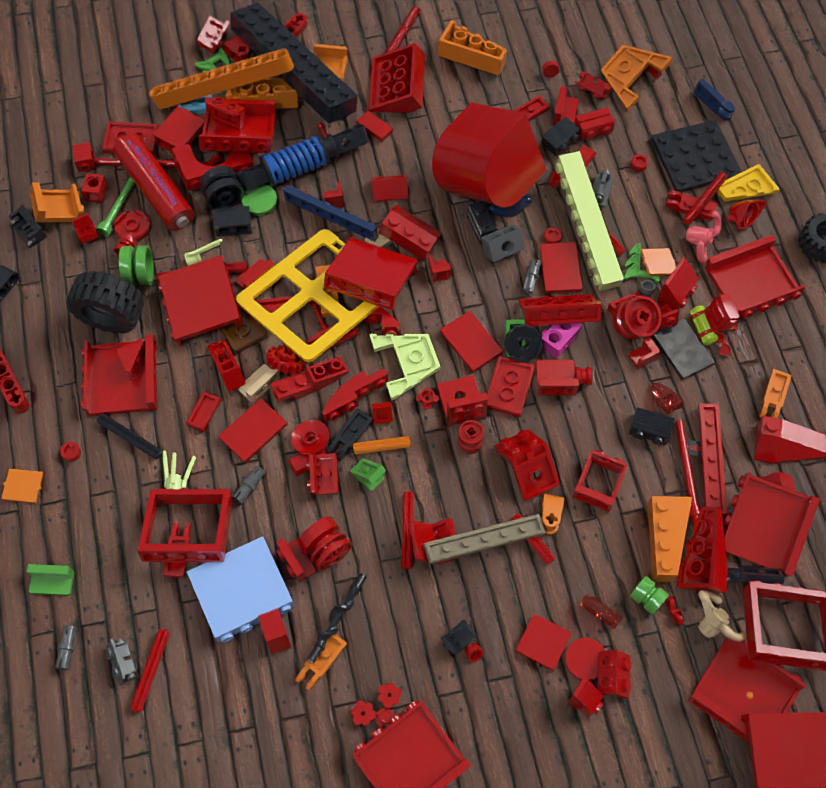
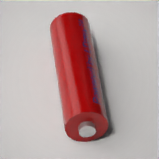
M134 133L121 137L113 147L114 154L168 230L178 231L190 224L195 216L194 210L141 137Z

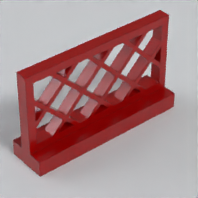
M592 294L519 299V304L525 317V324L532 326L601 321V302L596 301Z

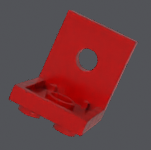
M474 375L437 383L448 427L467 420L486 418L487 394H479ZM457 394L465 396L464 398L455 399Z
M529 429L521 430L517 435L504 438L494 445L496 452L512 465L521 496L525 501L560 485L548 444ZM539 470V476L536 479H532V474Z

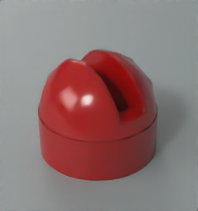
M470 643L471 645L465 648V654L470 662H476L482 658L483 650L478 644Z

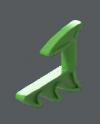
M220 48L217 55L204 62H195V66L206 72L216 69L214 64L220 60L225 66L229 65V59L223 49Z
M638 243L629 252V256L632 257L626 262L625 268L631 267L627 270L624 280L636 277L647 278L659 284L660 276H648L647 271H640L641 244Z

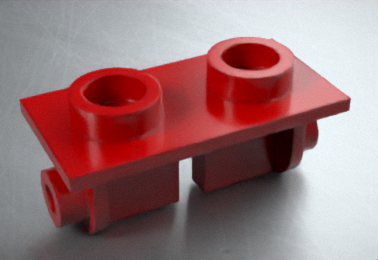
M588 72L580 73V81H575L579 85L578 88L586 92L587 90L592 91V95L598 99H602V97L608 98L605 93H609L611 90L609 83L598 79L596 84H594L595 76Z

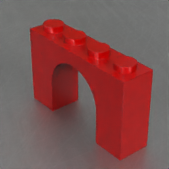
M189 144L172 148L173 161L187 191L200 188L199 180L202 175L208 170L217 167L200 163L195 158ZM225 151L228 159L224 163L217 165L231 167L237 173L240 170L253 167L254 161L249 152Z

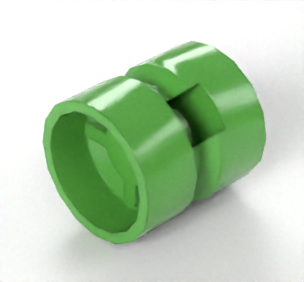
M645 576L629 597L638 604L644 603L645 610L654 615L670 594L660 587L655 588V582Z

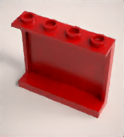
M206 98V100H205V106H206V102H208L209 100H211V99H213V98ZM223 98V100L237 103L245 108L244 127L241 129L211 118L212 108L206 106L202 135H199L201 151L272 153L276 116L275 100Z
M773 234L708 258L704 268L720 295L727 294L731 296L739 314L738 319H747L756 312L762 313L772 306H781L790 299L796 300L802 296V292L806 287L805 284L797 285L774 249L773 245L776 239Z
M350 237L325 272L324 288L393 311L397 296L410 275H415L418 259Z
M222 255L159 276L160 283L158 288L164 296V299H162L163 306L168 311V315H166L167 322L172 327L170 335L172 340L176 341L180 347L183 346L182 340L232 323L237 328L244 325L228 267Z
M153 334L145 335V356L134 380H130L116 352L117 349L132 342L90 345L88 340H85L84 348H82L84 364L81 366L84 381L81 382V390L84 393V399H81V408L88 417L99 416L101 413L112 415L157 410V342Z
M747 472L744 476L741 475L737 487H740L738 495L734 494L730 504L733 506L731 514L727 513L723 524L726 525L724 530L725 550L727 553L766 568H780L784 575L793 576L820 498L804 495Z
M727 637L687 701L749 743L748 727L742 721L741 716L749 713H788L799 692L806 687V684L802 682L798 675L788 673L782 669V665L749 661L745 640L739 642ZM747 692L753 693L752 699L746 697Z
M416 700L406 707L408 712L402 717L398 713L388 721L390 723L388 728L385 730L382 727L371 735L373 739L365 744L363 741L353 749L355 753L352 757L374 788H445L471 766L424 705L425 702L423 700L419 703Z
M826 712L749 713L741 716L742 721L748 727L755 788H826Z

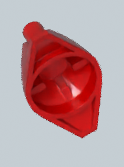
M744 200L734 203L730 207L727 221L735 223L738 230L750 227L765 207L766 200Z

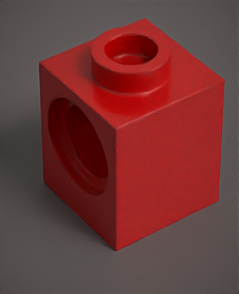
M90 142L72 145L74 163L78 172L95 170V155Z
M86 174L81 190L85 201L103 203L108 187L104 175Z

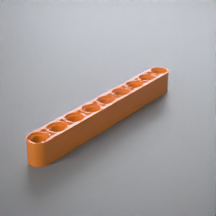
M279 49L156 86L150 90L149 95L158 109H164L287 73L294 68V63L286 49Z

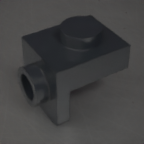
M462 620L448 634L443 635L441 640L444 642V648L449 653L457 654L465 649L477 637V634L465 620Z

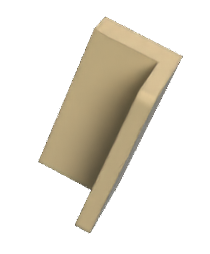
M263 364L245 381L246 385L241 386L238 391L254 404L270 389L272 382L280 380L278 370H272L266 364Z

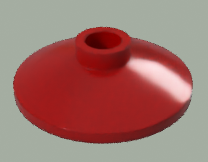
M304 421L293 430L291 443L294 449L301 454H315L326 447L329 442L330 433L327 426L320 421Z

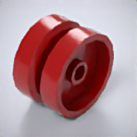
M638 296L622 301L614 309L612 317L616 332L628 340L653 335L659 329L662 320L661 309L658 304L646 296Z

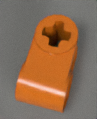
M544 494L541 520L547 535L555 534L558 530L563 511L564 497Z

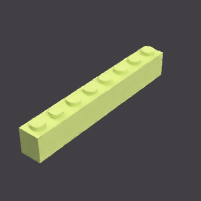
M580 151L560 155L555 164L556 172L561 176V187L566 191V201L571 206L572 219L577 223V234L582 238V248L584 253H587L588 266L594 274V284L598 285L599 291L619 287L624 278Z

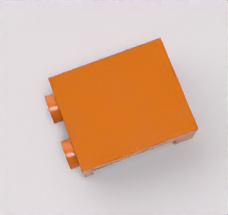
M314 44V55L344 82L348 60L347 47Z
M32 182L29 195L36 222H72V219L84 214V206L80 203V191L77 190L76 184H71L69 190H44L40 188V183Z

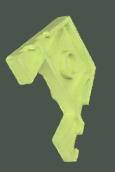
M369 334L374 352L394 347L404 378L386 383L391 401L440 370V364L429 334H404V336Z

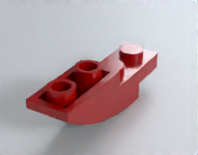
M341 356L306 367V371L301 374L272 382L270 388L277 402L292 397L294 400H297L332 384L348 374L349 370Z
M383 368L369 376L362 371L343 384L326 404L322 412L324 422L335 421L345 412L354 411L359 406V397H365L370 391L384 387L388 382L386 370Z

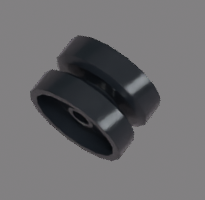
M217 166L205 172L199 180L202 194L208 207L212 210L221 207H234L243 199V187L238 180L235 170L231 167Z

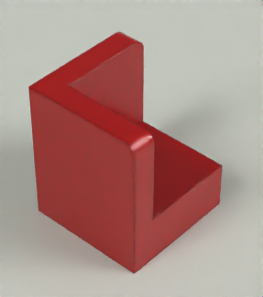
M337 182V190L324 191L325 201L336 208H344L340 182Z
M432 254L428 255V266L432 281L437 282L450 279V264H447L445 259L433 261Z
M651 337L643 340L640 348L630 352L628 356L637 369H640L656 361L660 350Z

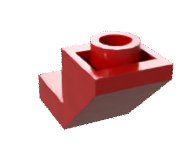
M378 307L364 319V323H382V336H386V334H393V336L401 335L400 323L382 307Z

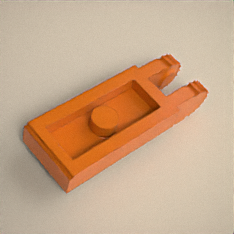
M775 369L771 371L759 417L766 416L767 408L770 406L775 408L771 417L778 418L792 375Z
M336 634L329 637L324 651L320 653L315 663L312 664L306 661L304 668L295 680L300 683L305 679L309 670H311L315 675L307 683L306 689L312 690L348 645L347 642Z

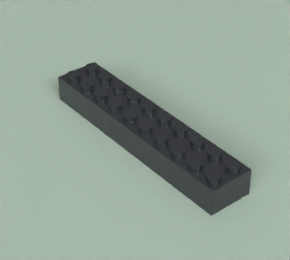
M259 2L230 12L231 30L258 56L279 49H286L294 63V68L279 76L328 124L357 111L358 95Z

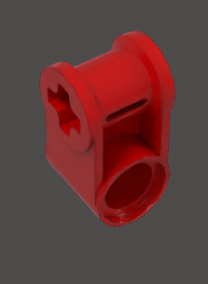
M237 35L222 44L225 53L236 62L252 58L249 55V46Z

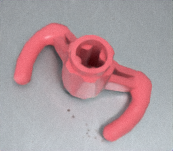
M717 211L712 212L715 222L714 227L693 226L687 230L686 241L697 245V259L701 264L707 261V246L713 242L714 236H718L721 231V217Z

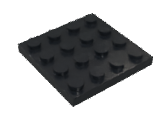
M716 119L654 134L651 137V141L674 190L680 193L709 186L721 171L724 174H728L726 179L742 172Z

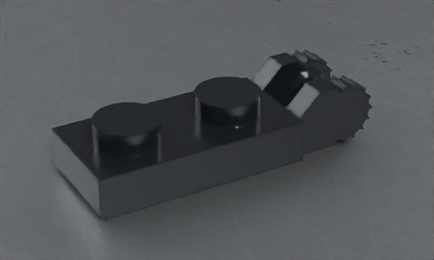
M357 408L336 434L327 452L332 454L337 449L339 443H341L344 447L338 453L337 459L342 461L349 449L353 448V444L357 443L371 425L373 418Z

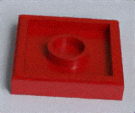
M533 614L515 652L554 671L572 633Z

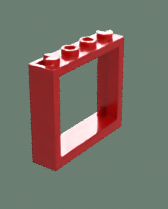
M230 489L150 490L138 547L141 561L224 562L233 505ZM222 504L216 544H150L157 505Z
M750 581L742 590L749 661L826 671V592L820 589L809 590L799 586L788 587L778 583L767 584L761 581ZM757 596L819 605L825 653L762 645Z

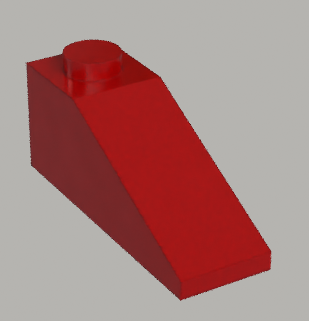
M223 339L208 345V349L228 392L246 385L239 365L226 340Z

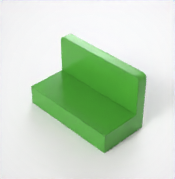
M28 564L27 573L31 576L29 588L31 594L65 596L71 594L75 572L69 566Z

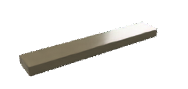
M536 514L427 542L423 546L430 565L541 536L546 531L540 515Z

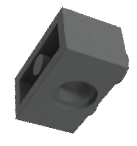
M513 224L481 237L485 256L492 262H499L504 257L516 255L519 251L525 249L521 229Z

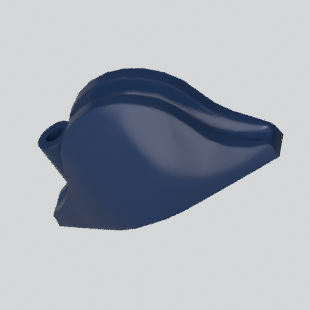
M524 195L516 204L510 207H499L491 204L488 210L491 215L513 217L521 213L532 200L530 196Z

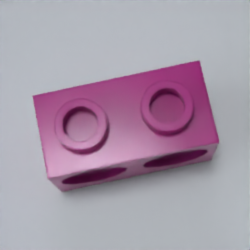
M579 323L551 325L548 330L545 329L541 333L543 340L542 349L558 359L580 334L582 325Z

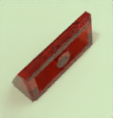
M589 593L580 604L581 607L612 629H615L623 618Z

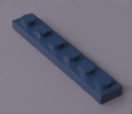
M286 185L283 189L287 202L375 242L378 238L377 226L372 222H366L356 215L345 212L341 208L331 206L326 201L316 199L311 194L307 195L295 187L292 188Z

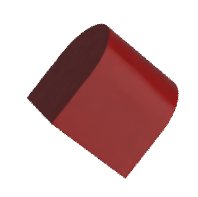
M473 102L441 134L435 145L432 158L433 175L436 183L442 190L499 207H510L516 204L547 170L526 113Z

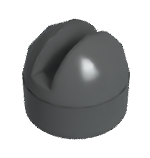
M644 280L641 283L640 291L645 296H651L655 291L656 285L651 280Z

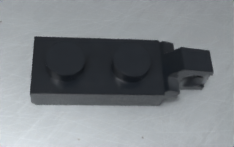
M727 567V583L734 584L737 581L748 584L750 581H761L767 584H784V575L780 568Z

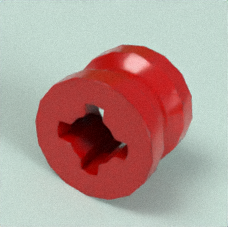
M575 367V379H578L579 386L581 384L592 385L591 367H586L585 369Z

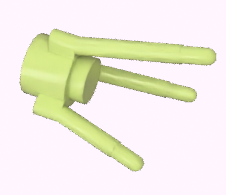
M222 239L216 240L195 251L185 253L187 265L201 262L200 254L220 245Z
M164 450V487L166 489H185L196 457H192L182 480L181 475L175 474L176 453L172 454L171 474L169 475L167 453Z

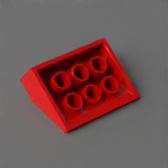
M417 43L372 57L368 107L370 112L408 113L422 108L425 54Z

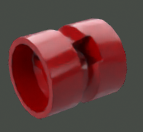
M467 420L459 427L458 446L463 452L468 454L478 452L483 444L484 428L478 421Z

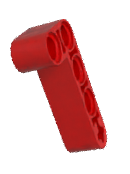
M0 350V389L13 411L17 414H23L28 411L30 403L7 358Z

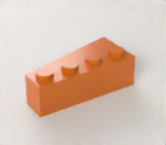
M453 20L450 21L439 39L438 56L498 76L505 66L507 54L505 48L490 40H483L482 36L477 33L474 35L468 32V28L457 26Z

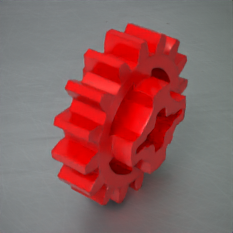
M278 345V348L272 346V349H268L265 359L267 365L271 366L272 370L277 369L278 373L284 372L285 375H295V372L301 374L302 371H305L307 362L301 359L289 347Z

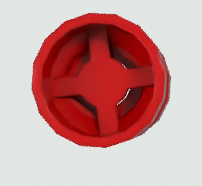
M121 234L119 243L113 249L114 253L119 256L122 246H132L135 248L137 240L129 234Z

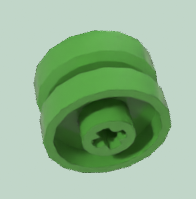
M139 245L136 251L132 246H122L120 248V277L126 280L127 283L135 286L138 281L141 286L152 285L154 264L149 245Z

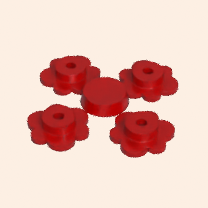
M389 683L388 686L385 684L379 687L380 695L378 700L383 702L385 708L380 709L377 714L372 710L373 706L371 703L366 704L364 701H358L355 705L356 708L351 710V714L354 716V724L367 726L376 717L377 724L383 730L390 726L388 721L395 716L393 711L388 708H391L393 704H399L402 690L399 687H395L394 683ZM403 710L400 716L402 717L408 711Z

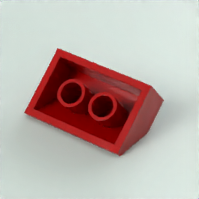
M398 205L390 210L378 232L423 261L442 234Z

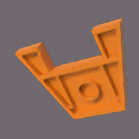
M622 45L603 66L601 73L627 111H629L639 100V96L628 88L648 65L663 73L672 63L673 57Z

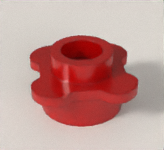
M425 388L416 396V401L420 402L424 409H430L433 403L439 401V397L430 388Z

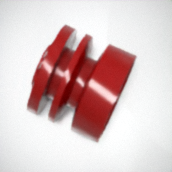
M330 516L324 517L312 524L303 532L297 542L306 555L312 554L311 562L316 563L315 566L319 571H324L334 566L353 546L350 539H346L345 533H338L340 528Z

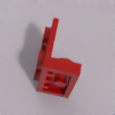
M574 360L536 361L538 396H576L579 382L578 379H575Z

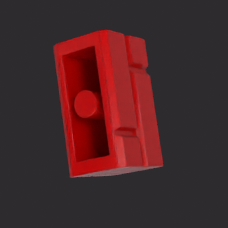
M606 107L575 116L574 124L581 129L580 140H592L596 136H606L613 132L615 120L609 108Z

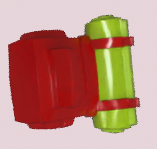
M718 295L708 307L696 306L689 311L690 319L693 321L698 332V338L704 346L715 343L718 340L717 335L723 331H731L738 328L736 322L739 314L730 295Z

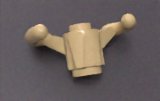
M707 590L699 591L698 596L702 601L705 617L698 625L699 630L708 638L715 637L719 632H722L731 640L744 641L747 637L746 633L734 632L728 626L729 615L721 608H714L711 602L721 604L722 598Z

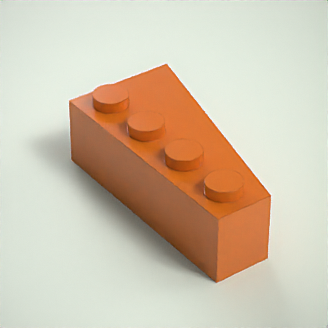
M266 78L229 89L226 93V99L275 100V109L298 108L301 98L281 78Z
M651 496L647 504L653 582H673L678 576L692 497Z

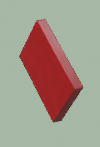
M108 122L102 151L103 153H114L113 147L121 137L134 133L141 137L154 155L156 142L153 133L159 128V124Z
M576 242L540 244L545 294L582 292Z
M468 311L440 329L442 336L472 373L503 354L501 347L471 311Z
M499 356L487 393V409L521 418L535 365Z
M260 398L218 437L246 464L288 424Z

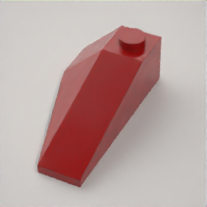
M762 416L756 426L753 458L755 461L776 464L782 461L795 462L801 459L826 458L825 434L783 419Z
M720 506L701 507L693 528V538L685 549L688 551L684 562L681 561L677 588L697 592L707 590L713 593H726L728 569L722 510Z

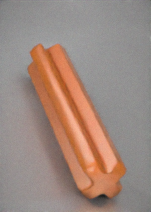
M409 436L358 442L353 444L354 454L409 448L411 442Z

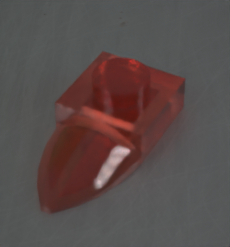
M652 383L651 388L656 397V403L667 414L684 406V401L673 390L665 385Z

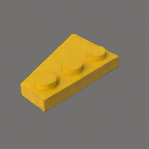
M758 164L725 180L717 190V193L724 202L777 194L780 189Z

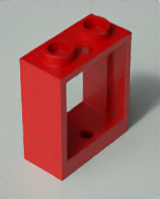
M591 450L574 491L573 498L610 512L629 464L625 463L622 459L606 456L602 451ZM591 463L619 474L611 497L583 486Z

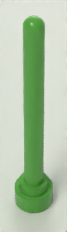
M131 176L106 220L100 222L96 228L97 233L104 237L110 235L112 231L111 224L135 184Z

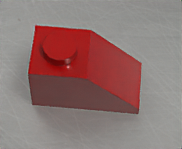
M583 677L568 703L590 718L593 713L597 715L602 708L603 703L600 701L603 695L586 677Z

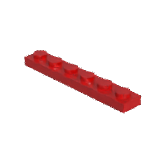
M699 403L698 415L704 507L720 506L722 516L725 517L727 515L719 404Z

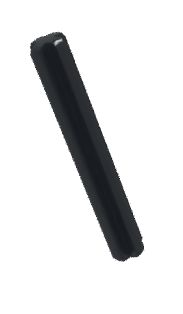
M104 413L97 417V422L152 458L159 459L162 455L161 449Z

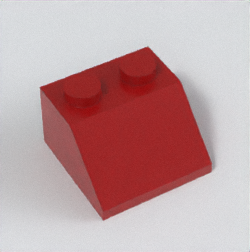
M682 258L668 277L657 301L661 305L668 304L672 311L676 309L678 311L679 308L683 309L689 300L687 297L689 295L693 296L698 288L696 283L699 278L687 259Z

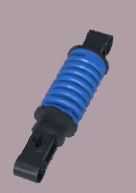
M364 124L355 125L335 135L327 134L323 138L315 134L309 140L305 139L302 142H297L296 145L292 144L290 147L279 149L277 152H272L271 155L259 156L260 164L236 173L244 191L254 189L267 182L273 188L277 183H283L284 178L286 181L290 180V176L296 178V173L298 176H301L303 172L308 173L309 170L314 171L315 168L319 169L320 166H329L330 158H337L340 153L363 146L369 142Z

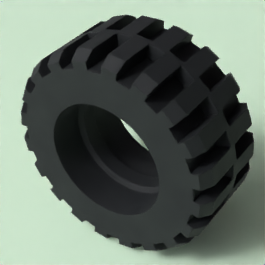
M85 271L75 277L66 299V305L69 312L74 314L76 319H80L82 323L88 324L95 329H101V331L124 334L125 332L132 331L137 326L144 307V298L140 291L134 288V285L127 283L122 278H117L115 275H109L105 272Z

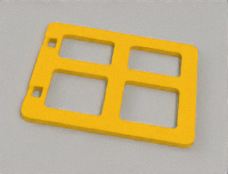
M327 229L319 231L236 297L237 304L306 362L314 361L379 307L364 301L353 311H348L323 291L325 289V272L315 280H310L295 268L321 246H326L336 255L339 254L342 248L338 250L334 245L338 243L343 248L345 243ZM286 277L301 291L275 312L269 313L254 299L280 278ZM314 300L339 322L314 343L307 345L282 323L309 301Z

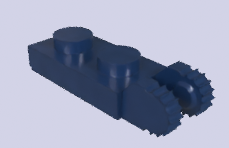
M705 79L699 80L694 94L725 121L730 120L732 117L731 113L735 111V106L731 102L726 101Z

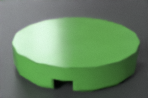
M266 184L245 191L242 199L243 206H249L253 216H264L268 212L271 213L277 206L278 201L274 189Z

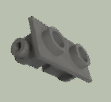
M606 169L600 174H596L592 188L598 205L606 207L614 179L610 177V171Z
M113 638L110 639L106 647V655L108 660H112L114 679H118L119 685H122L125 678L128 681L135 679L137 672L132 659L126 661L123 659L131 655L127 642L123 638L115 640V643Z

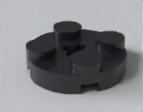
M516 324L506 334L504 345L507 353L513 360L528 362L540 354L543 340L541 334L534 326ZM526 339L528 345L520 347L519 341Z

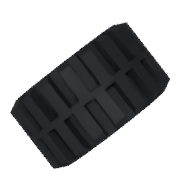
M819 213L807 220L799 234L798 242H800L799 248H802L801 252L807 254V258H813L816 262L820 260L821 263H826V240L818 236L823 235L826 237V215Z

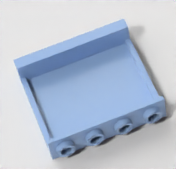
M263 536L226 553L224 562H206L187 571L218 643L221 641L222 643L228 642L234 638V635L240 632L247 633L252 630L253 626L260 623L258 615L278 608L280 614L284 615L294 607L291 596Z

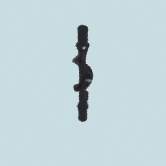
M360 573L354 584L350 587V592L344 603L335 606L331 610L329 616L331 624L326 632L318 637V642L314 644L315 647L307 658L308 662L314 664L320 653L324 651L328 638L339 631L337 624L343 613L354 606V596L360 592V588L367 578L364 574Z

